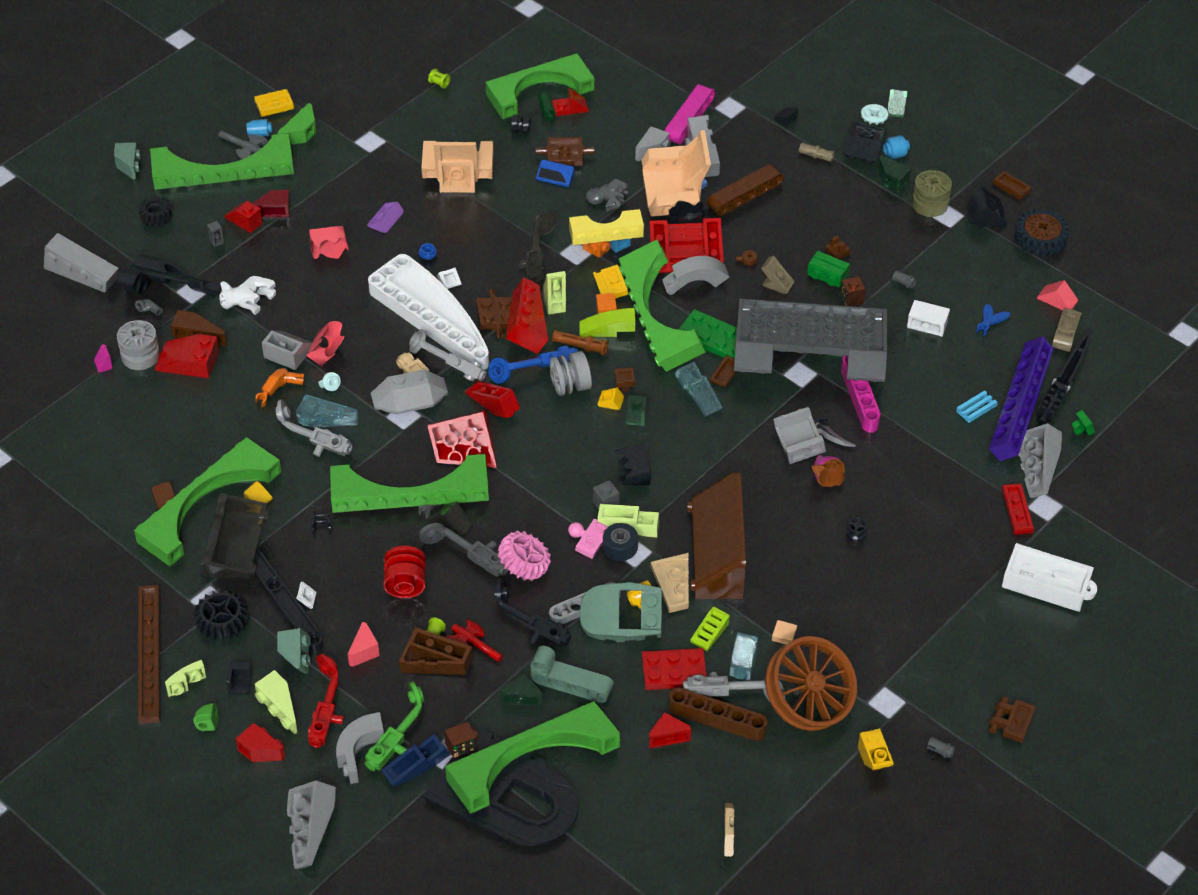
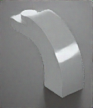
M695 256L672 266L674 271L662 280L667 293L672 295L687 283L696 280H705L714 287H717L729 278V274L725 264L718 259L709 256Z
M380 712L368 714L354 720L343 730L336 746L338 768L343 767L344 776H349L350 784L359 783L355 757L359 750L366 745L377 743L380 736L384 734Z

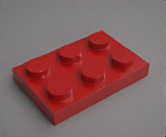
M703 648L642 652L645 690L683 688V681H687V677H693L694 675L707 677Z

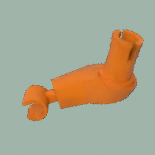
M286 368L276 370L262 386L261 390L263 393L260 392L256 395V403L262 399L261 407H265L267 395L272 396L279 387L284 386L286 383L303 386L304 374L288 372Z

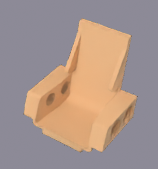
M700 130L698 136L687 146L648 149L643 156V182L651 217L669 215V210L679 200L689 202L694 206L700 201L702 181L711 165L705 130Z
M423 141L422 178H437L438 182H440V192H475V182L478 181V178L492 179L493 141H481L479 151H477L476 142Z

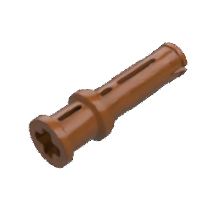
M554 330L552 335L553 342L584 348L586 352L593 351L601 353L602 356L606 355L609 346L608 340L594 339L593 336L586 338Z

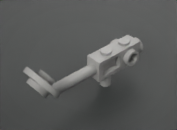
M420 329L411 337L409 342L411 353L416 354L423 348L444 359L445 363L464 372V377L471 381L477 379L482 382L486 377L487 372L481 369L482 365L472 360L470 363L425 342V330Z
M283 399L278 400L276 407L278 420L289 430L309 437V441L316 445L313 455L320 457L323 449L342 456L350 454L353 445L346 437L340 434H333L327 429L323 430L315 427L314 431L291 423L289 406L286 405Z
M711 672L710 677L694 675L693 677H687V681H683V689L704 696H729V690L763 689L766 698L769 700L765 680L728 682L727 676H718L716 672ZM779 681L780 690L784 693V688Z

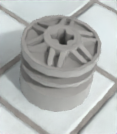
M135 320L125 323L119 328L117 342L121 360L126 367L134 370H144L157 363L160 350L156 330L152 324L147 321Z
M583 351L570 353L568 362L563 355L559 356V360L557 357L550 358L551 381L558 396L565 395V391L567 394H571L573 384L578 392L591 389V373Z

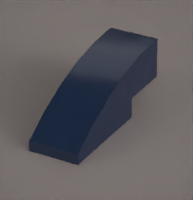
M433 734L418 747L415 744L412 745L381 771L392 786L395 787L423 774L451 754L438 737Z

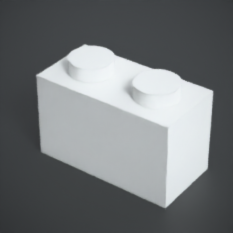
M914 300L909 313L907 328L943 336L948 323L950 309Z

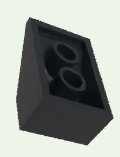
M853 122L847 135L843 154L851 159H857L858 157L864 159L865 162H877L887 129Z

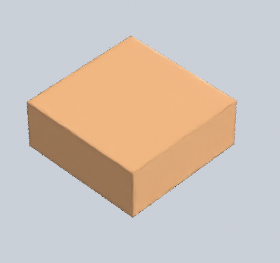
M778 620L772 635V641L786 645L794 640L797 625Z

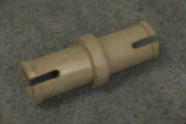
M802 142L799 147V153L812 156L814 159L819 158L832 162L835 152L823 149L821 146H812Z

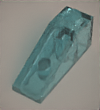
M307 394L296 409L297 421L304 426L320 428L358 425L359 423L358 410Z

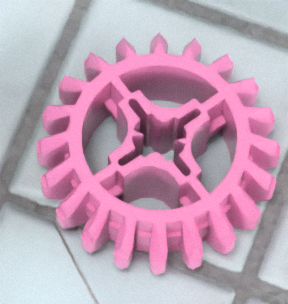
M518 530L515 533L511 532L503 538L499 545L498 557L501 558L500 563L505 564L504 569L510 570V574H515L517 578L522 577L524 581L526 579L532 581L541 577L548 570L547 568L551 562L548 548L544 547V542H540L538 537L534 538L532 533L527 535L525 531L520 533Z

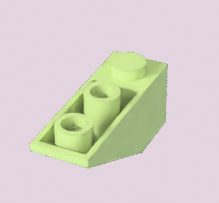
M274 670L255 683V696L261 704L265 703L269 712L274 717L277 716L285 729H290L296 734L297 727L288 683Z

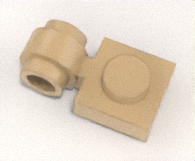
M409 352L401 354L396 360L398 367L403 369L404 373L424 369L429 371L418 358L414 360V357Z

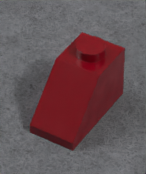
M271 190L253 202L254 205L261 208L262 218L290 217L289 190Z

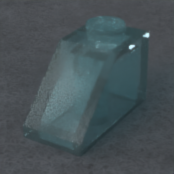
M738 632L731 660L730 676L750 680L756 662L758 637Z

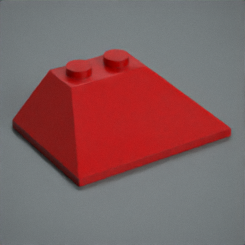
M721 218L703 219L702 223L668 224L667 220L649 221L650 242L658 240L668 260V263L664 264L659 273H672L674 271L672 268L674 264L695 256L713 257L724 264Z

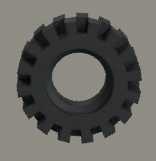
M150 196L149 200L145 198L144 202H140L138 207L140 219L145 226L149 225L150 228H153V225H155L156 228H159L158 225H161L163 227L165 226L164 223L168 224L169 220L172 219V210L168 199H164L162 196L160 198L158 196H155V198Z

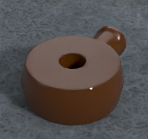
M747 250L742 253V256H736L735 259L736 262L742 261L746 266H753L758 261V255L755 251Z

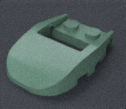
M632 582L599 585L591 588L581 601L580 622L582 629L588 636L594 639L616 640V642L645 640L646 636L657 635V638H661L662 588ZM620 591H641V629H619Z

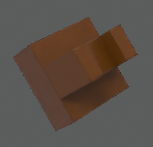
M838 236L831 238L830 244L825 246V251L837 259L850 254V248Z
M633 367L614 369L616 387H621L622 392H629V388L635 386Z

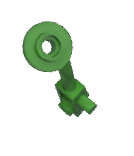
M414 681L409 682L410 691L407 693L410 703H414L415 707L396 730L390 727L380 736L379 741L369 749L368 754L365 756V765L371 771L376 769L380 771L395 752L401 755L407 750V748L402 746L404 742L403 733L418 717L422 710V702H424L420 686L416 687Z

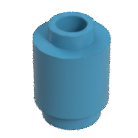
M268 119L247 122L248 135L256 134L264 137L270 136V133L273 132L272 122H269Z

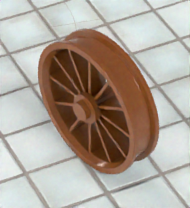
M807 636L793 640L780 648L772 656L767 666L765 685L769 701L777 714L793 727L805 731L825 729L844 719L855 703L857 680L853 666L844 652L826 639ZM800 647H810L809 666ZM791 649L800 668L785 656ZM817 650L827 655V657L816 671ZM832 660L839 672L824 677L821 673L829 661ZM782 663L797 677L780 674V664ZM841 675L843 687L825 684L826 679ZM779 680L796 683L798 686L782 693ZM825 690L844 694L842 704ZM793 692L794 695H800V697L791 708L783 696ZM807 695L806 718H804L795 711ZM823 699L837 711L832 718L829 716ZM814 702L823 721H813Z

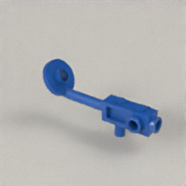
M562 346L558 348V351L543 353L537 358L509 363L505 358H495L489 364V377L494 383L502 384L510 378L511 370L539 365V368L550 366V358L557 357L559 360L561 355L568 362L569 354L578 352V350Z

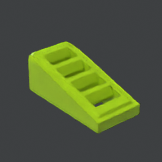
M712 607L690 639V642L708 651L729 625L730 616L718 608ZM702 636V637L708 639V641H705V640H703V639H701V638H699V637Z

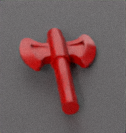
M466 620V628L454 624L451 631L456 635H447L445 637L468 645L467 643L472 644L498 662L503 658L502 654L476 637H484L485 634L481 626L471 620Z

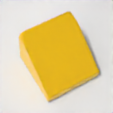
M618 388L603 390L597 405L599 407L620 410L624 395Z
M258 481L244 492L245 501L258 510H261L273 499Z

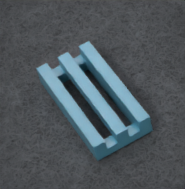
M984 390L958 406L956 412L970 423L996 407L997 401L992 400L991 395L987 396V392Z

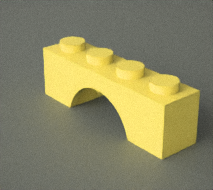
M640 209L622 211L621 216L616 221L605 224L594 222L588 216L570 217L569 231L572 244L580 245L643 237L644 223Z

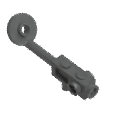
M440 523L426 525L419 532V539L424 544L439 542L445 536L468 550L467 558L496 577L499 575L504 576L508 572V569H504L505 564L500 563L501 558L498 557V553L493 551L497 546L494 541H490L486 546L479 541L471 544Z

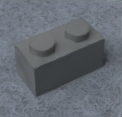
M218 221L207 224L209 240L213 247L224 244L222 227Z

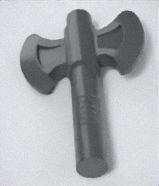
M222 130L219 132V137L243 148L236 150L237 155L241 159L251 156L261 149L260 145L268 143V140L261 135H248L250 141H244Z

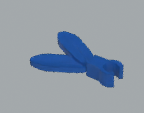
M986 304L983 308V322L977 325L976 333L979 330H984L983 336H985L990 325L1007 320L1010 317V312H1000L993 315L992 306Z

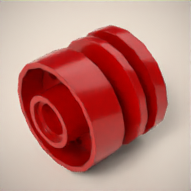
M398 546L387 551L384 556V590L398 598H412L421 594L425 589L426 555L418 548L412 546Z

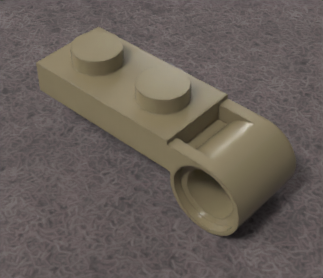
M1063 309L1054 336L1053 348L1067 352L1071 351L1081 312H1077L1074 309Z

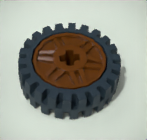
M1038 208L1034 209V212L1028 210L1017 221L1015 240L1018 242L1019 247L1022 246V250L1026 251L1028 249L1029 254L1035 252V256H1039V253L1042 256H1046L1047 253L1049 256H1052L1053 253L1058 254L1059 251L1064 249L1068 240V222L1064 221L1063 216L1059 217V213L1052 214V210L1048 212L1043 208L1041 211Z

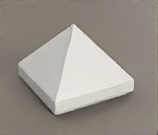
M301 582L296 599L312 609L317 592L304 582Z

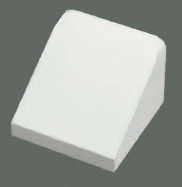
M456 268L440 272L437 275L438 280L447 289L461 285Z

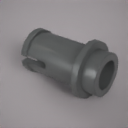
M896 270L892 277L893 281L905 285L907 289L914 288L917 282L914 275L909 276L899 270Z
M933 736L927 744V749L943 755L945 759L947 757L951 759L955 752V747L952 746V743L947 744Z

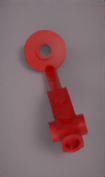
M322 653L316 656V661L320 671L331 678L325 700L324 702L318 701L316 711L313 712L312 724L308 728V742L315 748H320L326 744L332 723L343 724L344 716L335 715V704H332L338 685L337 665L331 657Z

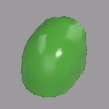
M216 703L205 704L197 710L193 722L198 730H216L219 718Z

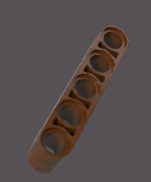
M772 164L766 165L710 195L707 199V205L719 216H722L777 187L784 180V175Z
M675 688L669 694V710L674 715L755 741L762 740L766 736L767 719L760 713L682 688Z

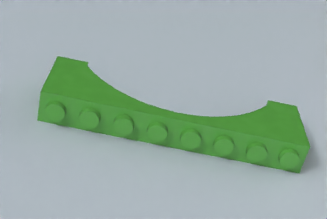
M289 133L272 135L270 141L253 155L236 162L220 165H205L187 161L170 152L168 147L150 149L155 190L294 174Z
M658 240L619 258L621 264L619 266L620 272L623 276H626L624 282L627 288L631 289L629 295L632 301L636 302L634 304L638 315L641 314L639 320L642 326L646 327L644 333L647 339L651 340L649 346L652 352L657 355L654 357L659 367L662 366L667 372L706 353L701 339L694 329L691 331L672 329L657 322L651 316L649 308L651 288L664 264L668 263L665 252Z
M246 437L243 441L237 443L231 451L224 454L214 465H211L202 475L196 477L191 484L183 488L173 499L167 501L161 509L154 512L144 523L138 525L134 530L137 543L168 566L173 565L184 555L182 542L179 541L183 519L189 509L201 497L214 489L243 481H265L269 483L281 473L280 460Z
M485 454L467 455L466 460L457 469L435 482L404 488L373 483L356 474L350 469V465L330 466L333 513L489 501Z
M593 701L463 759L452 762L445 766L446 779L468 811L473 813L490 805L489 791L495 778L505 766L517 757L536 749L551 746L588 748L598 751L603 755L620 747V733Z

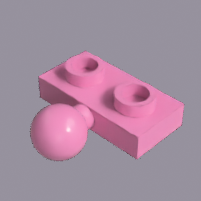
M595 518L587 530H584L583 525L579 522L570 524L568 528L570 536L574 538L582 537L576 545L575 551L593 559L603 544V534L609 526L598 522Z

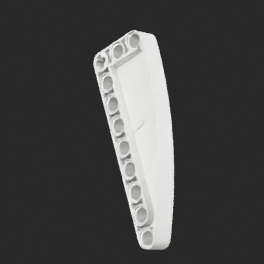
M400 254L369 276V293L372 297L419 330H425L426 335L454 355L470 363L472 360L482 365L481 369L483 370L489 367L488 348L468 313L451 292L418 262L406 254Z

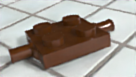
M548 137L546 148L536 147V155L546 154L548 161L569 166H582L584 154H594V147H584L582 137Z
M492 289L488 291L490 298H476L480 330H495L496 337L502 339L504 338L503 330L507 329L512 297H497L496 290L493 289L492 292Z

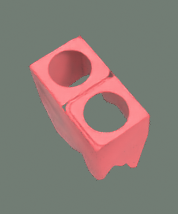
M343 226L309 230L311 252L314 259H317L320 253L326 257L338 259L345 248L349 251Z
M331 321L318 330L306 356L320 366H323L330 360L345 337L340 336L342 323ZM321 336L328 340V347L322 348L319 345L322 341Z

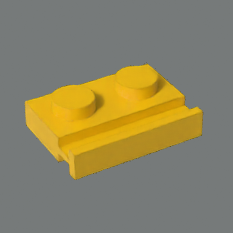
M287 89L254 96L261 117L294 109V104Z
M618 265L602 269L599 273L593 272L600 294L614 293L615 299L628 295V290Z

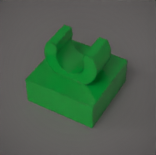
M1084 411L1077 412V420L1071 424L1075 434L1080 435L1085 431L1090 436L1095 433L1093 424Z

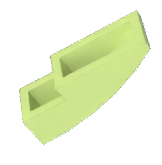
M600 504L598 522L606 526L615 523H625L634 527L640 536L658 537L660 523L658 512L639 511V506Z

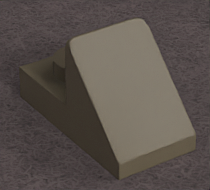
M774 255L767 258L761 268L767 276L762 285L777 292L787 294L795 281Z

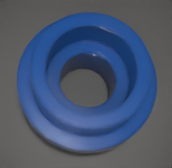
M430 243L423 244L419 249V256L422 259H433L437 254L436 248Z

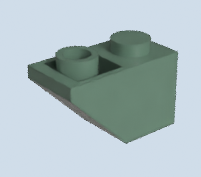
M136 142L115 143L114 158L116 168L130 178L136 179L137 172L140 171L138 160H141V151L137 149Z
M300 628L278 631L277 651L295 668L305 674L309 673V666L311 664L309 656L311 640L309 634Z

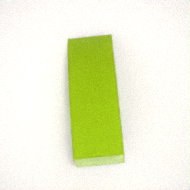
M635 308L611 310L580 321V336L617 337V332H634Z

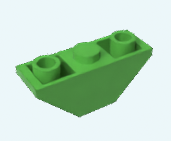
M308 103L278 131V134L289 133L290 145L306 143L316 134L312 104Z

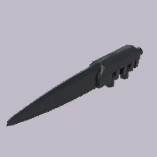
M1092 328L1087 331L1077 344L1060 374H1056L1050 389L1037 410L1036 417L1039 418L1037 422L1040 425H1044L1045 422L1049 423L1053 419L1066 393L1072 386V379L1090 342L1093 332Z

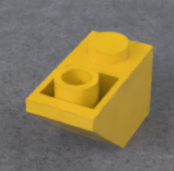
M880 729L860 733L858 749L866 766L876 770L894 765Z

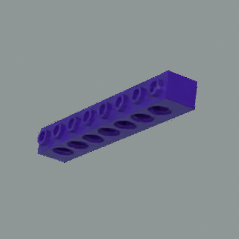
M1043 336L1025 342L989 447V450L999 461L1019 455L1054 349Z

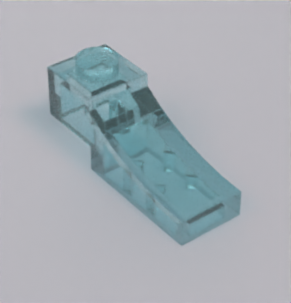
M695 362L683 366L676 371L675 375L683 390L685 389L691 395L704 417L712 415L723 408L706 376L701 375Z

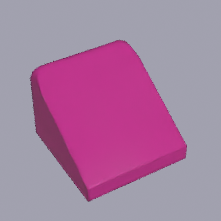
M104 344L101 345L94 359L99 373L113 368L109 352Z

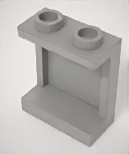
M809 407L798 409L795 412L773 419L776 433L789 464L826 452L823 437L819 435Z

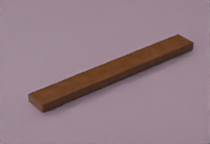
M159 585L139 586L138 592L139 724L160 722Z

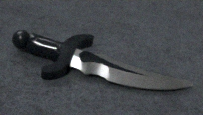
M820 416L813 419L818 432L824 438L840 445L856 446L840 437L828 426L820 424L827 422V417Z

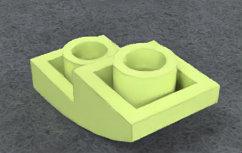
M202 660L180 669L165 682L169 697L189 691L187 684L206 678Z

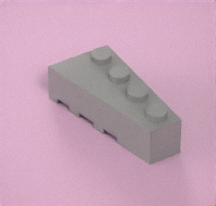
M58 233L45 246L44 269L105 293L118 279V267Z

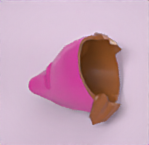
M818 455L812 466L818 483L823 487L842 485L845 480L843 462L838 457Z

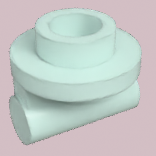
M329 372L324 375L318 384L321 388H325L328 391H335L340 386L341 380L338 374Z

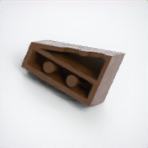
M415 627L399 660L401 673L466 675L474 659L472 646Z

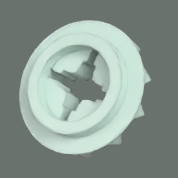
M869 104L863 107L861 118L864 119V122H869L870 125L872 123L876 125L878 123L883 124L888 119V111L881 105Z

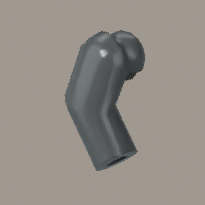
M150 299L137 300L135 302V308L140 312L152 311L157 316L163 312V309Z

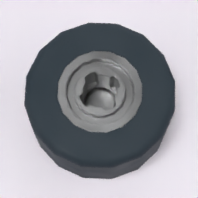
M615 523L604 531L603 551L607 557L615 561H627L637 553L638 533L634 527L625 523Z

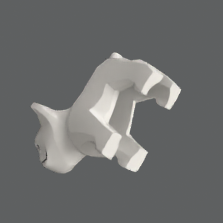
M252 276L240 286L233 288L222 281L219 303L225 309L239 305L251 310L256 315L260 311V306L256 304L260 299L259 295H266L270 300L276 295V290L274 289L276 286L275 282L267 278Z

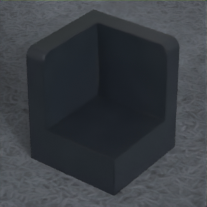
M230 661L226 678L228 694L248 695L252 679L250 662Z

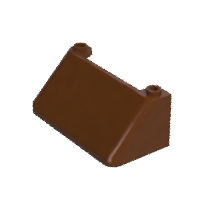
M732 472L692 496L691 501H688V513H691L693 518L695 578L691 579V591H695V599H743L746 554L741 472Z

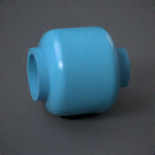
M901 135L890 137L883 144L885 156L892 160L905 157L910 149L909 141L905 140Z

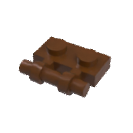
M1002 697L1000 702L996 704L995 715L990 719L989 732L996 734L997 730L1002 728L1004 729L1002 736L1023 743L1036 706L1017 699L1013 706L1008 704L1009 699L1007 697ZM1004 714L1010 715L1008 720L1003 718Z

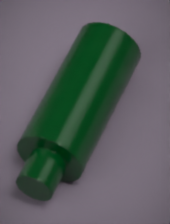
M543 92L538 97L543 115L548 121H553L556 112L551 96L548 92Z

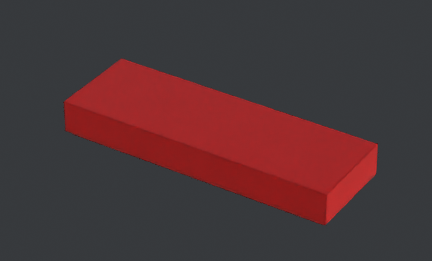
M1022 484L1002 485V493L1013 534L1033 533L1034 527Z

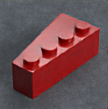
M523 277L512 294L505 339L538 354L548 341L540 286Z

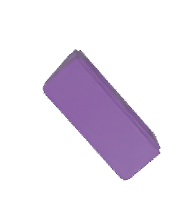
M398 202L385 203L367 225L370 228L387 233L404 211Z

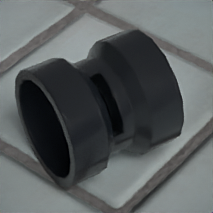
M513 115L511 131L529 133L531 117Z

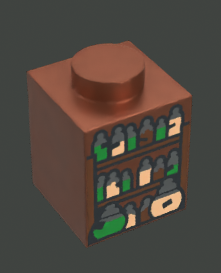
M859 276L842 280L840 296L845 306L852 307L864 304L865 287Z
M468 722L445 730V744L453 759L477 750L479 737L475 728L472 729Z

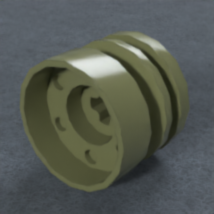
M927 170L921 172L916 177L912 205L917 213L927 217H937L947 211L952 188L949 176L941 171Z

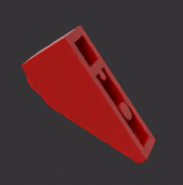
M478 381L465 391L466 395L496 416L509 418L520 409L514 392L510 388Z

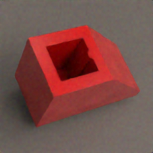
M255 723L236 738L237 750L251 762L282 761L285 759L283 743L279 739L272 738L264 727L260 728Z

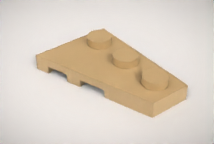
M689 553L651 562L652 572L658 587L662 588V597L669 613L688 608Z

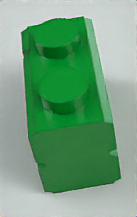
M817 251L808 264L807 275L813 279L824 281L830 286L840 288L842 280L847 279L849 276L850 264Z

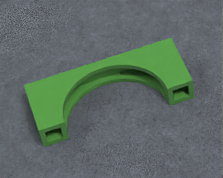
M573 54L486 81V95L501 118L505 119L518 114L516 98L525 88L531 85L555 82L569 86L581 95L594 91V76L579 55Z

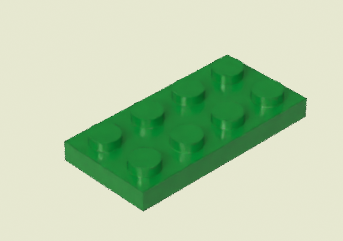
M694 309L678 330L691 331L694 329L701 339L705 350L723 358L727 355L735 359L737 327Z

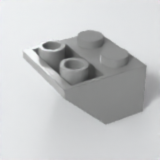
M271 330L262 342L263 356L268 360L296 370L307 357L306 355L312 342L284 331Z

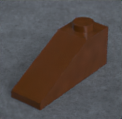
M177 310L171 324L173 338L178 339L196 334L217 336L218 345L227 346L224 330L197 313Z

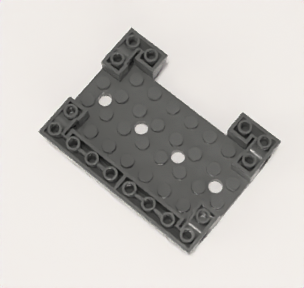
M739 299L734 371L771 374L773 350L815 353L819 355L829 354L848 356L847 379L885 382L887 309Z

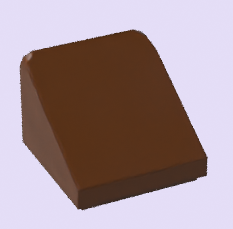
M170 482L151 487L158 510L167 501L175 497Z

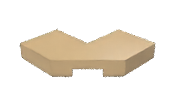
M725 803L724 856H732L734 847V805L732 803Z

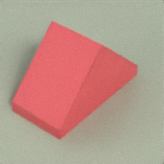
M1065 280L1046 285L1037 296V299L1061 310L1064 308L1073 309L1078 303L1077 297Z
M362 622L348 652L349 666L352 667L379 656L378 643L365 622Z

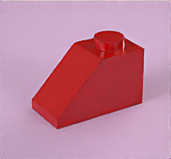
M249 201L235 206L224 215L225 219L249 233H252L263 223L261 208Z

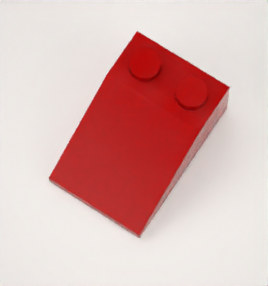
M196 334L166 341L155 366V371L209 379L219 354L217 336Z

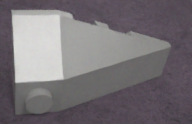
M1048 423L1026 430L1018 455L1021 458L1022 463L1020 465L1026 476L1024 480L1030 498L1048 494L1061 452L1062 432Z
M313 781L289 789L287 815L291 817L292 825L289 827V831L294 836L292 844L294 869L305 868L313 863L334 809L336 800V787Z

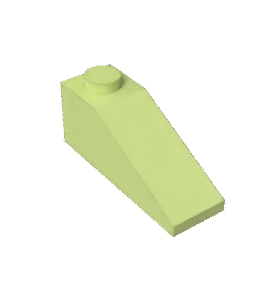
M565 271L546 275L543 294L548 315L566 312Z

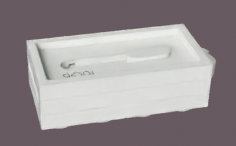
M1017 543L1006 568L1002 584L1003 588L1080 612L1083 601L1093 599L1097 593V585L1091 581L1094 567Z

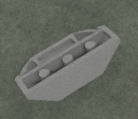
M425 369L389 376L371 392V398L376 410L381 409L394 414L434 407L444 396L448 395L444 378Z

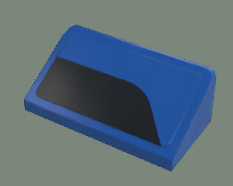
M542 160L536 180L569 187L574 178V167Z

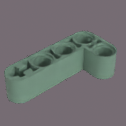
M539 646L531 662V678L535 683L592 701L606 702L614 684L613 680L608 676L556 661L554 650L548 646Z

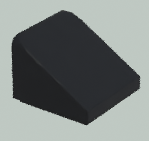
M783 108L774 116V119L788 126L798 117V108Z

